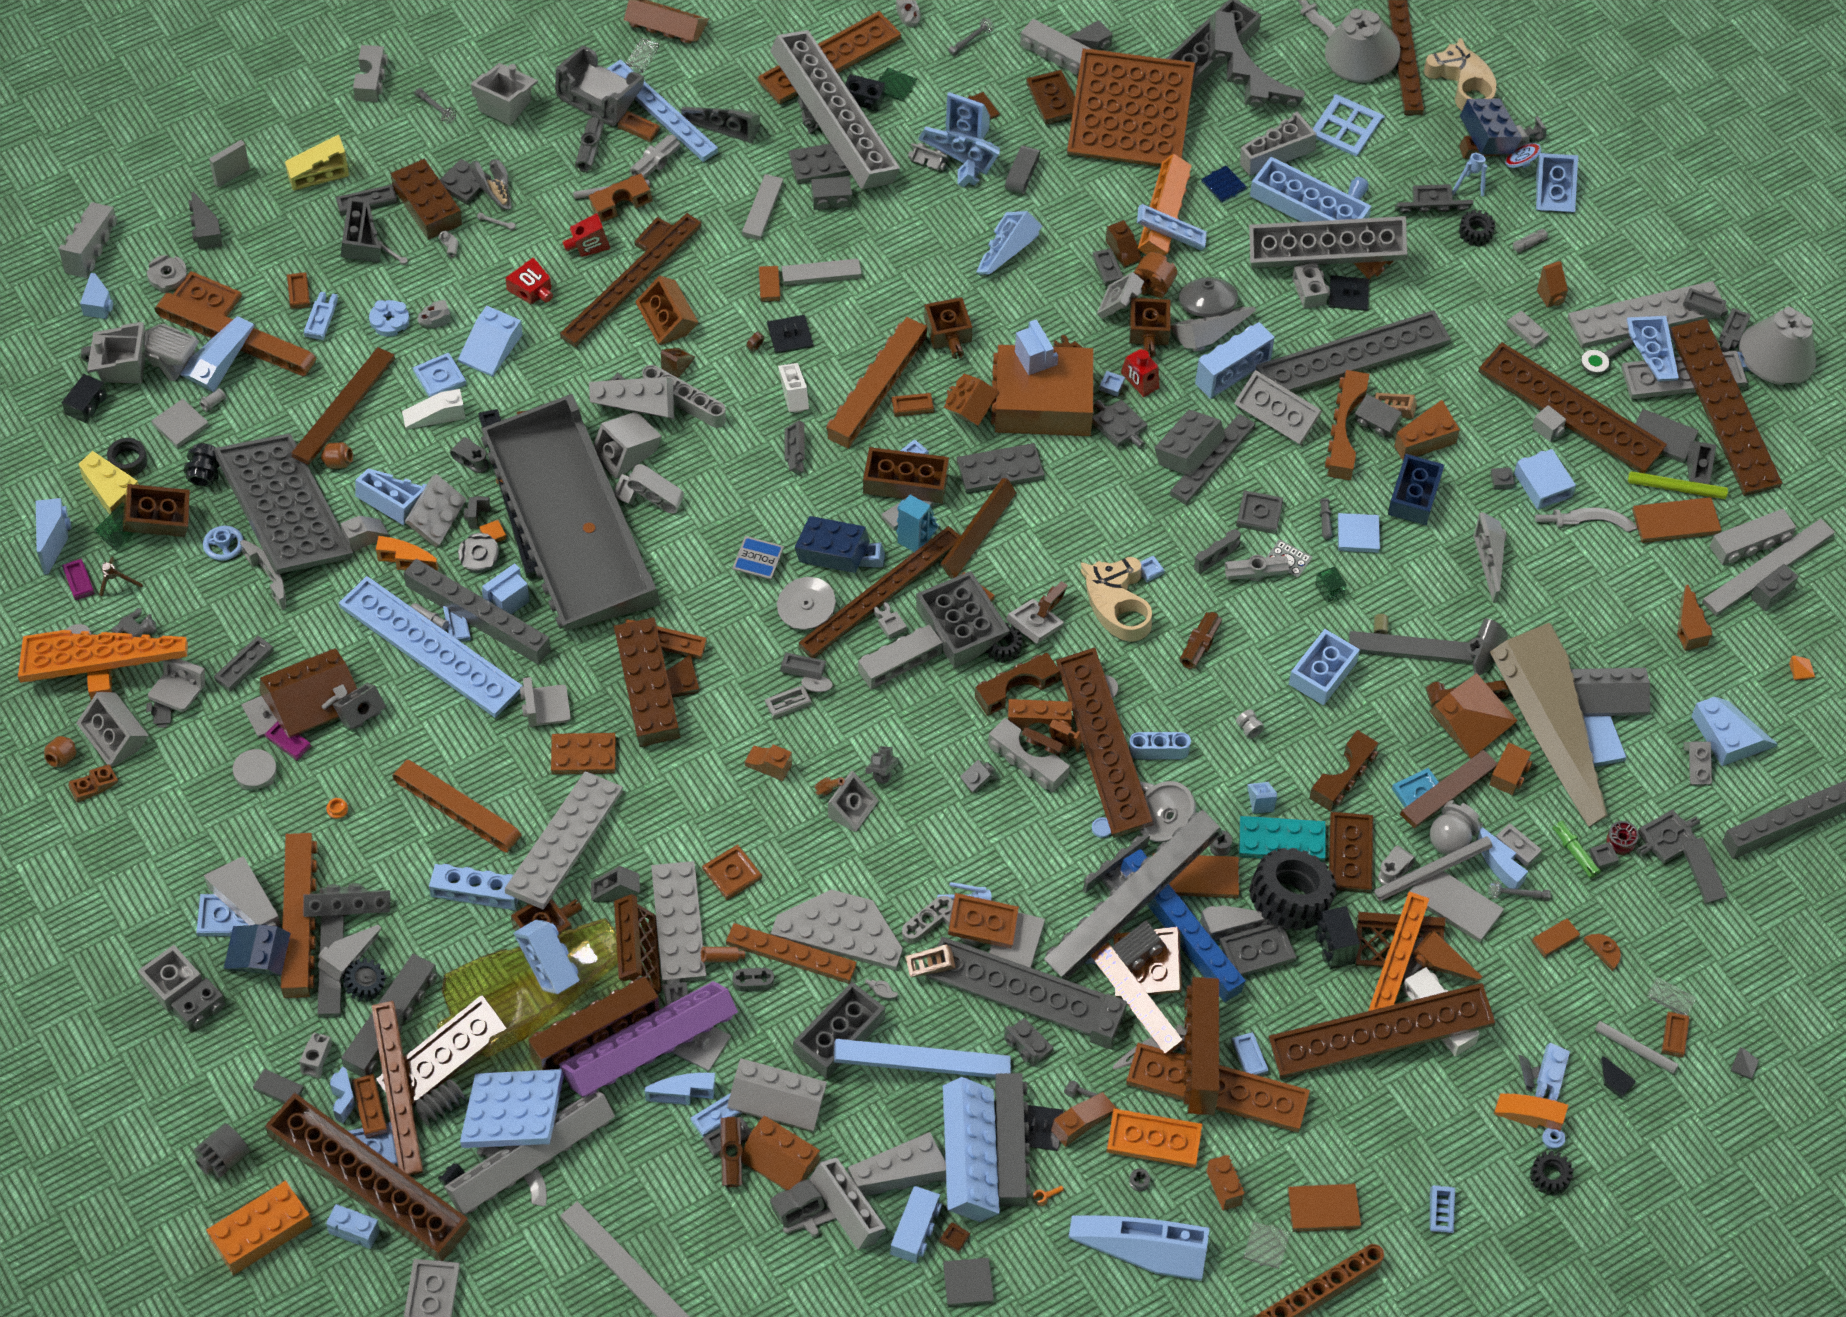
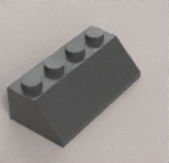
M1646 668L1571 669L1575 680V690L1579 696V707L1583 716L1650 715V682Z

